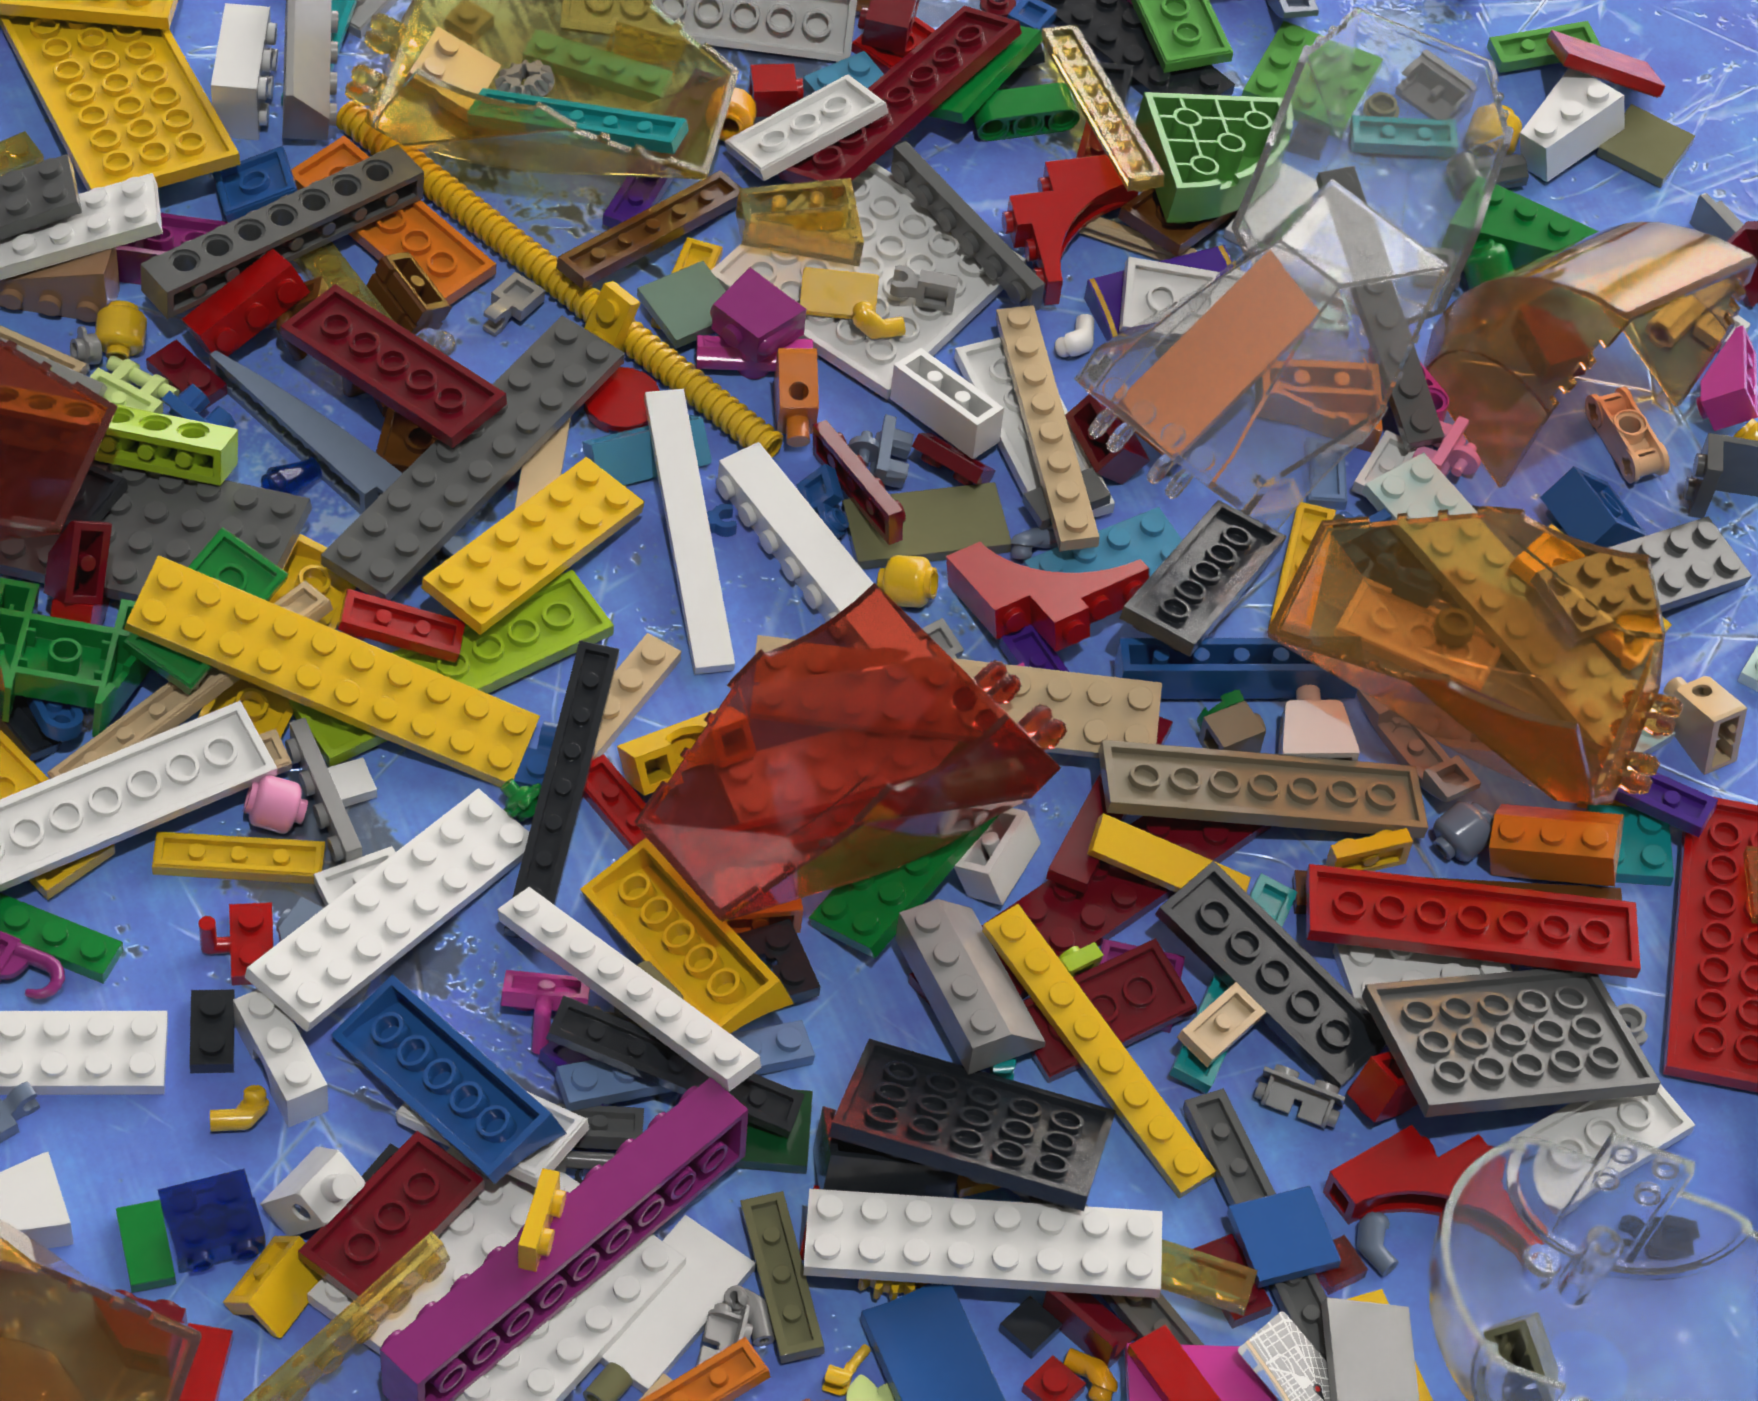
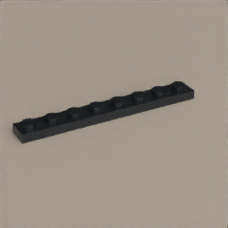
M579 640L512 898L530 887L556 905L619 658L618 648ZM507 926L504 927V935L523 939Z

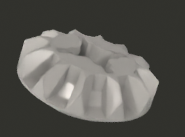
M526 59L520 64L512 62L510 69L500 70L499 77L495 79L496 90L539 97L547 95L555 83V78L549 65H543L540 60L529 63ZM526 79L524 85H521L522 80Z

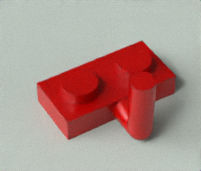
M272 902L229 904L230 936L217 937L216 921L211 916H204L198 922L202 952L205 954L231 953L232 986L253 985L245 978L247 967L274 947Z

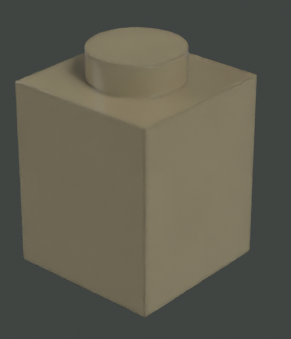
M1243 701L1205 716L1198 741L1203 748L1260 753L1266 734V727L1261 716L1254 713L1247 702Z

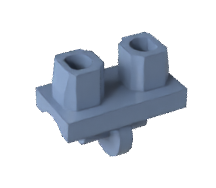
M885 414L882 431L877 432L875 438H873L872 432L863 431L861 436L852 438L848 446L856 455H860L863 458L866 467L868 463H871L869 471L875 478L879 477L884 485L902 488L908 475L909 464L891 459L890 456L893 455L907 459L911 451L914 434L896 429L897 417Z

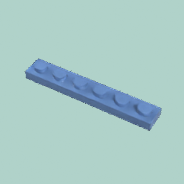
M802 1020L731 1033L732 1036L760 1055L761 1068L754 1074L761 1075L813 1064L815 1053ZM596 1059L557 1066L555 1074L565 1107L569 1111L600 1106L602 1103L605 1105L673 1092Z

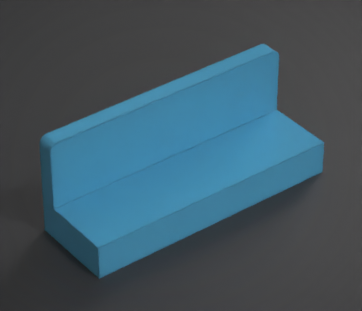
M689 415L698 467L710 464L712 459L703 418ZM649 425L582 441L585 457L592 459L595 464L622 485L658 477Z

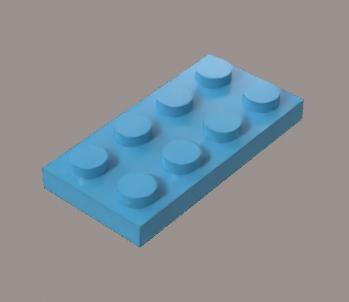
M1157 507L1099 530L1098 547L1059 551V547L1024 560L1023 566L1051 572L1082 573L1111 569L1141 559L1149 567L1150 577L1180 544L1182 539L1161 509Z

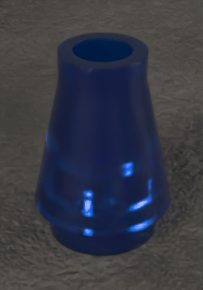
M313 458L270 467L266 474L261 477V487L299 495L312 483L322 478V471L318 462Z

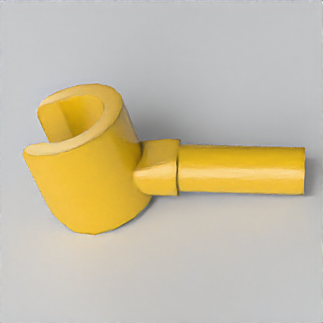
M863 1344L846 1363L844 1369L830 1364L824 1377L825 1382L822 1390L838 1396H845L856 1369L871 1352L870 1347Z

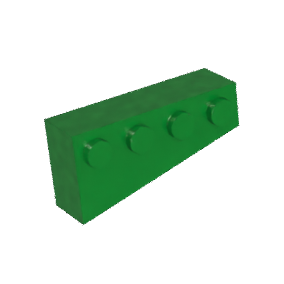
M1483 178L1452 224L1445 250H1457V256L1458 253L1466 254L1465 248L1469 245L1492 238L1495 243H1501L1506 246L1515 273L1522 275L1532 272L1543 274L1546 281L1593 293L1609 267L1617 239Z

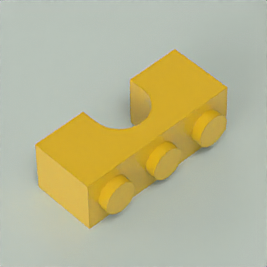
M729 705L617 746L626 781L644 796L682 782L679 771L688 766L699 763H712L722 767L756 754L747 716Z

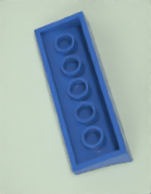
M393 974L331 1034L333 1039L494 1184L530 1154L567 1134L549 1110Z
M928 1283L895 1300L862 1310L860 1321L896 1401H1006L953 1285Z

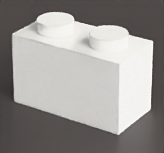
M1006 806L955 865L954 869L968 897L999 905L1004 904L1041 844L1027 811Z

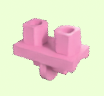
M1458 416L1453 425L1440 421L1445 437L1441 443L1432 444L1439 448L1437 451L1422 446L1417 447L1413 454L1414 458L1424 452L1445 476H1447L1450 469L1451 473L1457 477H1460L1462 474H1474L1481 464V459L1476 452V445L1473 443L1466 444V439L1463 436L1464 431L1469 425V419Z

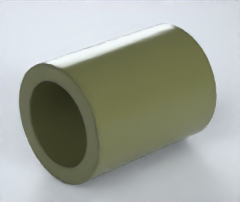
M610 1362L586 1388L583 1396L586 1401H618L633 1384V1380L623 1367Z

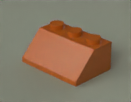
M1501 804L1494 814L1489 844L1491 875L1615 887L1624 814Z

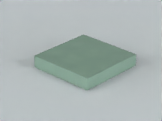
M701 261L638 287L637 297L677 349L696 341L697 335H710L715 332L711 329L712 318L710 310L712 305L726 290L705 262Z

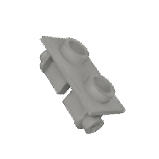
M1276 1064L1274 1070L1266 1066L1264 1067L1263 1077L1268 1078L1269 1082L1266 1084L1260 1081L1254 1095L1255 1098L1262 1100L1261 1105L1289 1114L1294 1100L1302 1102L1297 1118L1324 1129L1326 1125L1335 1128L1340 1112L1333 1109L1334 1104L1343 1107L1345 1097L1338 1094L1340 1089L1337 1086L1322 1080H1316L1314 1085L1298 1079L1299 1072L1283 1065Z
M715 1304L714 1309L708 1312L702 1341L718 1347L716 1350L703 1345L700 1348L696 1366L744 1337L748 1341L750 1340L753 1325L747 1323L750 1305H746L738 1315L732 1313V1308L727 1304Z

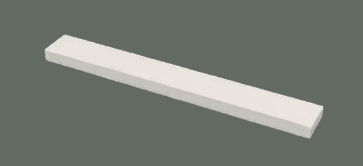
M684 389L645 392L644 403L694 675L734 671V654Z

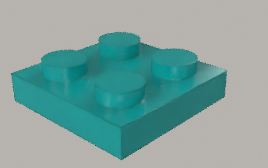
M1587 805L1586 811L1624 814L1615 883L1671 886L1674 879L1670 824L1632 807Z

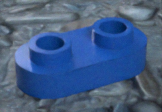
M26 697V702L41 731L47 737L56 741H68L80 735L84 718L80 706Z

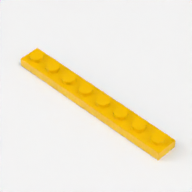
M1016 904L983 924L982 932L1113 1110H1116L1115 1113L1177 1197L1180 1199L1213 1178L1216 1173L1214 1167L1020 905Z

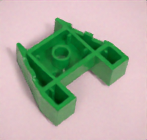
M0 577V711L2 721L9 722L15 697L19 695L93 708L92 737L97 736L105 730L152 669L122 648L124 640L131 633L124 629L136 601L121 599L113 628L37 614L40 584Z

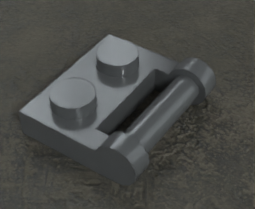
M557 1103L558 1106L566 1109L565 1104ZM595 1106L571 1111L588 1119L589 1130L574 1146L575 1148L618 1150L626 1140L630 1138L636 1139L643 1133L644 1108ZM570 1151L554 1171L566 1173V1168L591 1170L596 1165L603 1166L616 1153Z

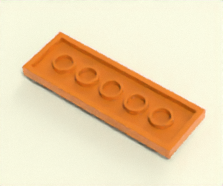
M342 136L291 170L297 189L300 190L315 181H320L341 171L347 166L359 163L369 158V156L346 136ZM421 200L348 234L379 261L385 255L403 252L411 253L450 305L496 274V263Z

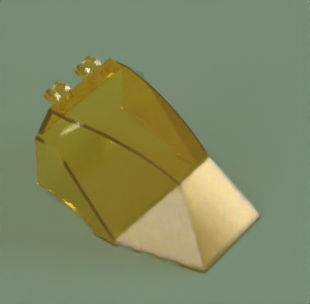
M412 0L401 22L380 12L372 16L370 25L372 30L366 32L364 43H366L369 49L372 48L378 54L389 55L382 73L365 66V64L353 66L351 72L353 81L347 82L345 95L359 106H369L364 121L372 128L403 146L433 152L465 162L531 173L704 180L710 171L739 70L707 42L703 45L698 43L682 29L685 23L679 18L675 22L653 4L655 0ZM438 26L501 64L488 89L496 90L495 79L499 77V71L510 69L512 62L520 64L525 59L529 63L540 60L543 65L551 67L555 78L552 90L544 96L546 98L687 119L689 131L675 154L645 150V147L638 144L631 148L610 140V134L602 132L598 136L578 129L577 122L571 121L541 102H538L536 105H527L489 98L444 82L419 68L407 82L404 80ZM526 79L522 80L521 85H524Z

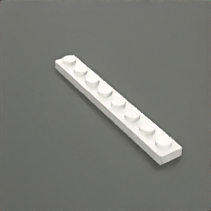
M528 887L497 909L501 923L708 1077H712L728 1092L761 1068L760 1055L532 888Z

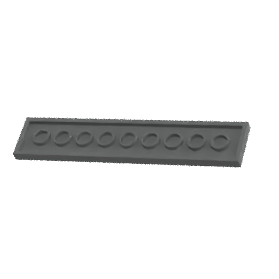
M562 315L492 384L506 393L507 405L454 448L437 439L321 554V565L365 593L391 600L624 363L625 353Z

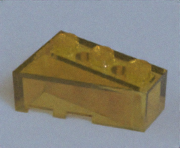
M851 178L739 189L736 218L741 245L860 266L864 239Z

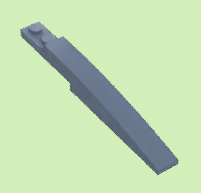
M214 351L210 354L211 370L227 384L228 395L359 514H362L402 475L399 470L361 441L298 398L220 352ZM454 535L431 559L439 566L465 547L466 543L461 537Z

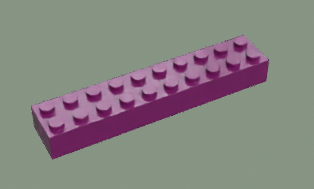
M712 1077L699 1087L692 1086L689 1088L675 1107L667 1113L661 1112L656 1115L649 1123L647 1130L636 1139L630 1138L622 1143L613 1158L603 1166L596 1165L593 1167L579 1186L570 1193L566 1191V1201L561 1218L553 1217L550 1229L555 1231L551 1252L548 1257L541 1255L536 1272L518 1268V1244L524 1228L523 1225L517 1237L506 1246H498L493 1249L478 1269L472 1274L466 1273L460 1276L450 1288V1292L439 1301H432L426 1304L417 1314L416 1320L405 1329H398L392 1332L385 1339L380 1348L383 1395L390 1401H454L469 1386L497 1365L500 1360L528 1339L531 1334L553 1318L568 1303L577 1298L745 1157L748 1109Z

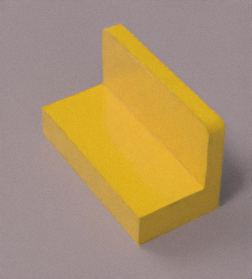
M274 1236L223 1301L224 1305L234 1315H254L273 1337H283L309 1303L307 1293L323 1278L299 1260L298 1250L306 1242L300 1236Z

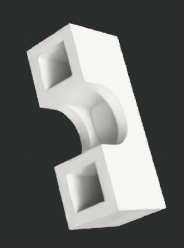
M259 990L233 999L235 1028L252 1060L260 1057L269 1079L271 1096L288 1128L329 1111L327 1083L293 1020Z

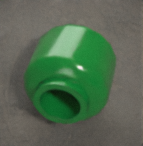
M1490 238L1475 242L1466 247V254L1461 258L1460 265L1469 289L1474 292H1484L1486 297L1495 296L1506 291V284L1513 279L1515 274L1506 246L1501 243H1495L1494 239Z

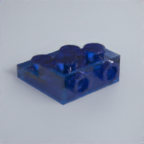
M245 1168L158 1189V1198L161 1202L163 1217L179 1274L188 1271L194 1273L204 1272L214 1265L233 1260L238 1262L248 1261L261 1254L265 1249V1233L255 1197H252Z

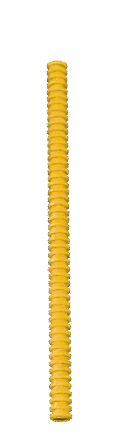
M352 100L340 108L336 118L337 128L343 130L347 136L352 137L361 147L368 149L371 155L398 144L424 171L423 194H425L427 199L433 201L437 207H441L445 213H448L451 218L457 220L461 226H465L470 233H474L484 244L491 246L494 252L499 253L503 259H507L511 265L516 266L517 270L524 272L527 278L532 279L536 285L541 286L545 292H549L551 297L558 299L560 304L565 305L570 312H575L578 318L583 319L587 323L600 293L598 289L593 288L592 285L584 289L579 288L556 268L558 258L555 255H551L540 243L534 242L531 236L526 235L522 229H518L514 223L509 222L508 218L501 216L499 211L493 209L489 203H485L472 190H468L466 185L460 183L457 178L452 177L439 164H435L431 158H428L425 153L419 151L415 145H411L407 139L402 138L401 134L394 132L392 127L387 126L374 113H370L360 102ZM635 318L633 319L620 348L621 351L626 352V355L630 359H634L636 364L643 366L645 371L652 372V376L655 379H659L664 386H669L670 390L684 389L687 404L695 407L697 412L704 413V417L707 420H712L716 427H721L725 434H730L731 439L739 441L740 446L746 448L759 442L771 457L776 455L783 442L781 432L774 431L775 429L772 425L766 424L763 418L757 417L754 411L748 410L745 404L739 403L736 397L731 396L727 390H722L718 383H713L712 378L705 376L702 370L696 369L693 363L687 362L684 356L679 355L675 349H670L666 342H661L657 335H653L649 329L644 328L642 323L636 322Z

